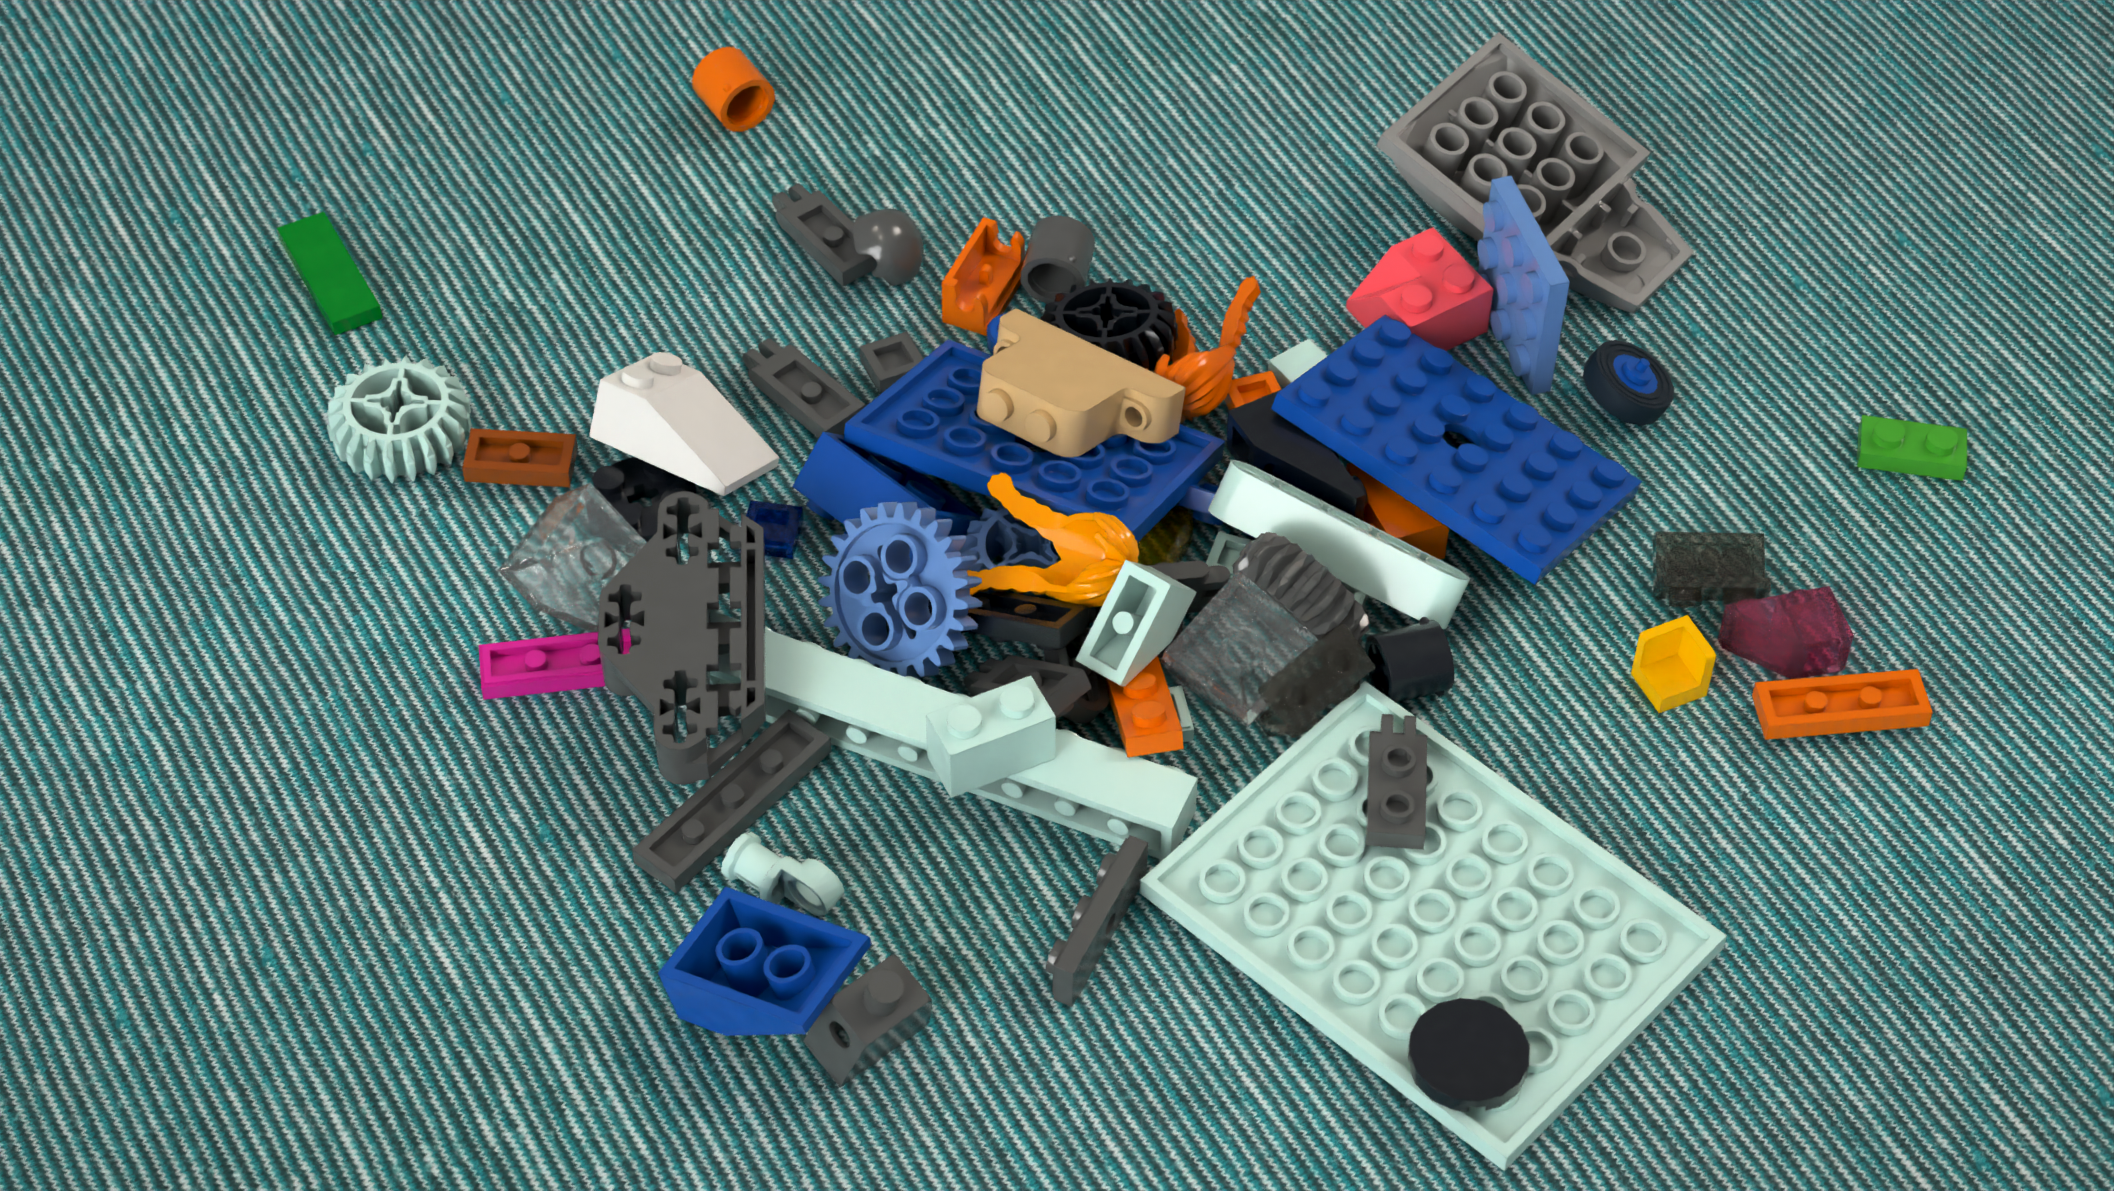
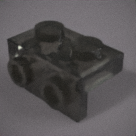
M1656 531L1652 537L1654 600H1669V606L1676 608L1698 607L1702 605V601H1723L1725 608L1748 609L1755 607L1756 602H1762L1771 591V579L1765 578L1764 534Z
M1340 624L1323 635L1259 686L1258 693L1269 708L1255 720L1268 737L1290 735L1291 738H1296L1308 731L1319 721L1317 714L1331 703L1336 705L1353 695L1360 688L1358 681L1376 667L1345 624Z

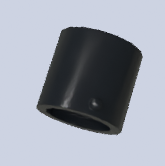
M1422 617L1417 624L1367 637L1365 656L1371 683L1374 688L1394 702L1398 703L1433 693L1441 697L1444 695L1445 690L1453 687L1454 663L1451 649L1443 629L1435 620Z

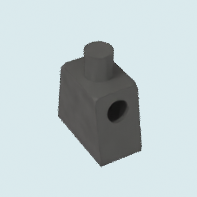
M894 954L836 993L815 1020L803 1042L841 1088L925 1028L930 1022L932 999L900 958ZM839 1030L847 1032L850 1045L845 1044L837 1035Z

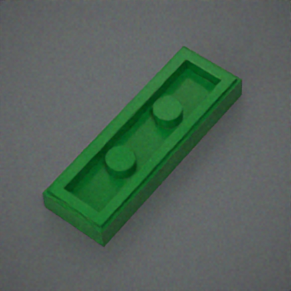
M324 211L277 227L279 241L334 335L382 319L381 307Z

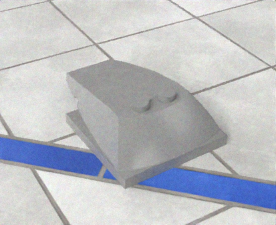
M1500 32L1493 36L1383 132L1376 145L1377 148L1392 159L1403 178L1432 209L1453 226L1478 241L1483 239L1484 235L1483 205L1489 201L1492 179L1511 175L1570 281L1569 289L1606 305L1634 314L1688 262L1693 254L1691 248L1653 205L1646 204L1637 197L1635 192L1637 185L1630 177L1645 164L1651 152Z

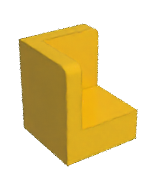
M1686 615L1644 630L1639 634L1631 675L1657 712L1662 713L1707 696L1716 654L1691 618Z

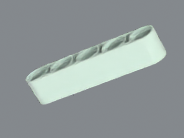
M1230 461L1208 509L1216 518L1255 538L1261 533L1266 532L1285 536L1291 543L1298 544L1303 551L1309 555L1312 554L1315 560L1327 567L1328 571L1341 580V582L1417 620H1420L1422 617L1435 620L1442 629L1447 628L1470 581V578L1465 573L1452 565L1241 461Z

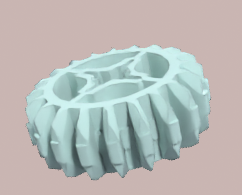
M407 355L400 363H390L385 357L383 364L375 368L364 363L362 375L347 374L345 386L335 387L333 401L328 402L327 416L329 424L327 429L329 439L333 441L336 454L339 456L340 461L348 462L353 473L365 470L371 481L382 474H385L392 484L400 475H408L413 482L416 474L421 471L435 475L437 463L452 464L454 452L464 451L465 437L470 435L471 420L469 413H471L469 399L465 396V391H463L458 377L450 376L444 365L433 368L427 358L417 364H412Z

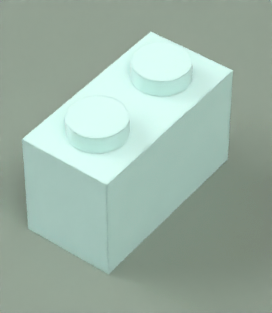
M1030 675L927 713V757L949 796L952 798L1055 759L1056 716Z

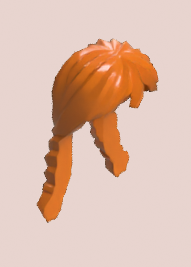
M1255 276L1245 278L1240 284L1236 296L1225 313L1220 342L1217 348L1199 352L1196 346V339L1187 326V316L1181 309L1175 311L1178 340L1176 341V349L1173 351V364L1168 365L1170 356L1163 354L1156 364L1154 373L1186 388L1180 420L1181 424L1186 420L1192 421L1194 417L1207 415L1227 397L1232 386V376L1235 367L1234 356L1237 354L1235 349L1241 345V337L1247 333L1245 323L1249 321L1248 312L1252 310L1254 301L1261 293Z

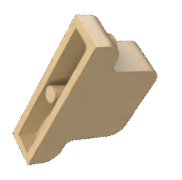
M1015 308L1001 316L997 344L994 346L993 356L986 359L982 364L976 411L983 420L1055 455L1078 457L1116 434H1125L1146 443H1162L1172 438L1179 432L1186 388Z

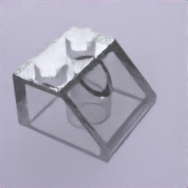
M588 483L555 497L498 571L534 609L590 632H598L601 591L647 542L591 483Z

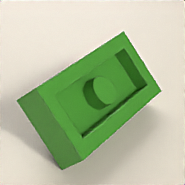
M1862 415L1858 428L1857 467L1963 481L1967 469V428Z

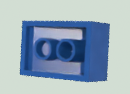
M725 886L658 972V975L678 1018L725 1036L806 1034L872 943L867 935Z

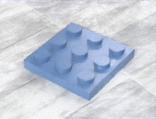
M1512 176L1492 179L1489 201L1483 205L1484 235L1477 245L1480 260L1478 273L1494 288L1490 311L1493 334L1498 341L1502 340L1509 352L1510 364L1514 374L1517 377L1521 376L1530 394L1535 395L1551 391L1570 281Z

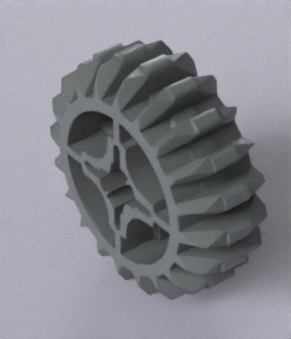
M1271 532L1261 533L1239 553L1240 557L1232 566L1234 578L1239 583L1240 589L1249 596V600L1261 610V613L1266 615L1276 627L1283 630L1290 639H1294L1304 649L1310 650L1316 657H1322L1325 661L1331 662L1341 661L1348 652L1352 653L1362 642L1361 638L1369 630L1368 625L1370 624L1363 606L1354 599V594L1342 585L1341 580L1332 575L1327 567L1315 560L1312 554L1309 555L1298 544L1291 543L1285 536H1278L1276 533Z

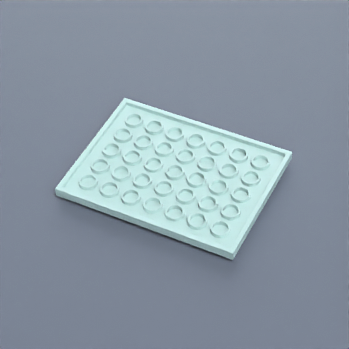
M1364 681L1140 880V894L1505 1171L1723 950L1727 935L1417 717L1416 734L1427 735L1426 835L1424 849L1366 846L1370 731L1380 732L1382 714H1392L1394 716L1393 733H1403L1404 716L1414 715ZM1458 998L1484 1000L1507 1011L1522 1026L1530 1045L1529 1068L1527 1077L1517 1095L1498 1108L1485 1111V1106L1479 1108L1470 1107L1469 1112L1456 1111L1432 1101L1415 1084L1410 1072L1411 1065L1408 1061L1410 1033L1419 1017L1436 1004Z

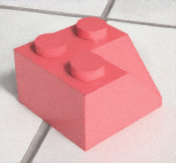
M1432 227L1391 246L1348 298L1346 309L1365 329L1383 315H1387L1393 320L1404 323L1410 329L1411 334L1414 333L1434 347L1447 351L1488 331L1494 288Z

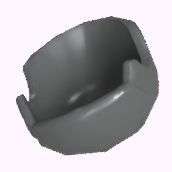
M894 208L877 210L856 217L853 227L854 247L858 254H866L875 258L877 267L873 270L872 275L878 278L882 277L890 286L911 281L918 274L924 255L921 234L915 223L904 212Z

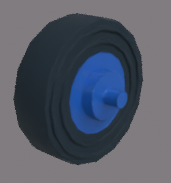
M1619 340L1604 342L1592 353L1584 365L1583 379L1589 393L1607 412L1626 423L1640 426L1652 424L1666 411L1673 401L1674 386L1669 374L1659 361L1647 351L1632 343Z

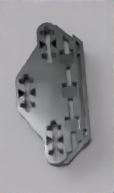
M687 491L672 493L662 500L658 508L657 533L603 588L599 598L598 645L605 686L617 695H636L654 714L653 731L659 772L665 780L673 784L686 785L699 780L710 779L766 721L765 541L763 527L742 513L741 527L736 523L732 524L719 515V508L710 509L706 499L698 494ZM689 533L688 564L680 565L682 534ZM719 537L729 541L731 549L741 548V561L711 563V550L719 549ZM730 592V609H741V621L710 623V610L719 609V595ZM631 620L630 638L632 646L628 654H623L624 638L622 628L624 621ZM729 653L730 671L741 670V683L710 684V671H719V655ZM686 705L687 736L685 742L678 743L679 726L677 713L679 706ZM741 713V728L716 748H710V735H718V718L728 715L737 717Z

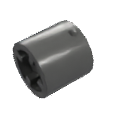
M1066 216L1045 217L1037 222L1032 229L1021 269V283L1025 291L1034 299L1048 304L1055 302L1056 294L1061 292L1070 293L1071 285L1086 286L1095 250V238L1091 230L1082 222Z

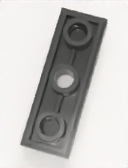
M1130 835L1128 839L1125 838L1117 854L1108 852L1104 857L1096 878V884L1098 885L1092 897L1087 895L1081 897L1071 921V927L1074 929L1067 941L1058 939L1055 942L1048 956L1046 972L1053 974L1052 995H1054V1000L1071 1007L1076 1002L1140 889V880L1147 874L1148 842Z

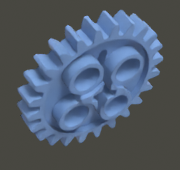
M917 502L878 503V507L860 509V518L846 519L844 521L848 534L833 535L831 537L834 546L839 552L838 554L823 555L822 560L832 568L831 575L818 577L819 583L830 588V595L818 600V603L824 607H832L833 615L827 618L823 624L824 627L839 628L840 633L833 645L834 647L851 646L848 653L849 658L862 659L886 671L904 677H915L920 680V677L939 674L940 666L953 665L955 658L952 651L968 648L969 645L961 631L973 630L978 627V624L967 614L968 609L982 607V601L970 596V588L981 584L982 578L968 576L967 568L973 565L977 558L975 555L961 556L959 550L963 547L967 539L966 536L948 537L953 521L951 519L935 520V508H918ZM910 548H911L912 553H913V562H912V563H911V561H910V556H909ZM868 570H869V572H870V577H871V578H870V583H869V581H868V576H867ZM929 600H930L931 605H932V614L929 613V608H928V602H929ZM886 621L889 625V635L886 630Z

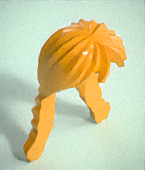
M1006 473L992 475L987 483L990 495L1001 502L1004 509H1007L1015 520L1025 522L1030 528L1036 529L1043 538L1052 541L1061 560L1045 569L1035 566L1004 565L989 570L984 569L980 572L967 570L968 576L982 578L981 584L970 588V596L978 592L988 591L989 589L999 592H1005L1010 589L1020 594L1025 592H1031L1035 595L1046 594L1061 602L1099 607L1103 606L1125 560L1138 563L1139 549L1135 536L1117 517L1101 512L1077 513L1070 516L1052 512L1049 507L1038 504L1035 499L1021 496L1015 490L1011 477Z

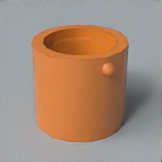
M722 47L714 50L704 57L695 68L692 77L693 90L726 129L733 132L751 129L762 122L772 110L775 101V90L740 49Z

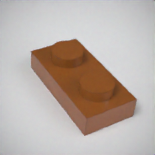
M471 428L462 466L464 481L570 488L578 451L576 434Z

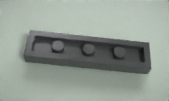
M788 709L632 849L634 863L670 890L677 893L832 752L831 738Z

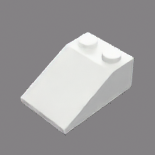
M664 352L654 353L600 379L589 437L722 496L731 493L778 466L779 456L700 371L682 364V360L673 354Z

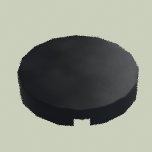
M1458 998L1438 1003L1419 1017L1410 1033L1408 1061L1411 1065L1410 1072L1415 1084L1432 1101L1456 1111L1469 1112L1470 1107L1479 1108L1485 1106L1486 1111L1502 1106L1517 1095L1527 1077L1530 1045L1522 1026L1504 1009L1484 1000Z

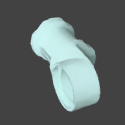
M753 832L743 833L730 846L722 863L721 872L723 876L729 880H742L759 891L761 899L776 904L785 896L815 916L822 917L826 915L844 895L843 884L834 872L823 863L810 858L805 859L802 863L791 856L781 858L761 845L760 837Z

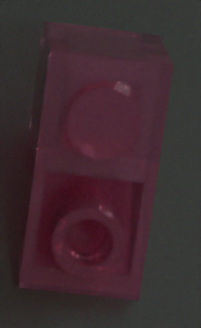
M1830 586L1810 590L1798 589L1788 594L1756 600L1744 599L1737 603L1726 605L1718 642L1722 649L1789 679H1801L1843 671L1854 634Z

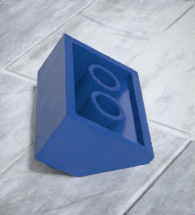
M822 432L792 486L808 498L806 506L810 510L829 520L836 518L842 524H844L846 519L860 518V509L878 507V503L917 502L918 508H935V520L951 519L953 521L948 537L966 536L970 521H980L981 517L979 513L924 474L912 470L910 466L884 456L868 454L863 448L844 442V435ZM910 548L909 556H910V561H911V563H912V562H913V553H912V550H911V548Z

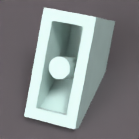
M1125 560L1075 660L1116 684L1125 687L1172 642L1197 592L1152 567Z

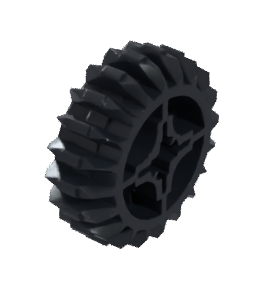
M1111 278L1105 283H1096L1090 280L1089 285L1084 287L1071 285L1070 293L1061 292L1056 294L1055 302L1046 304L1044 315L1040 317L1042 321L1136 365L1147 368L1153 373L1155 372L1158 360L1163 354L1170 356L1169 362L1172 361V352L1176 349V341L1178 340V326L1172 303L1165 301L1163 292H1152L1149 284L1134 286L1131 279L1123 283L1113 282Z

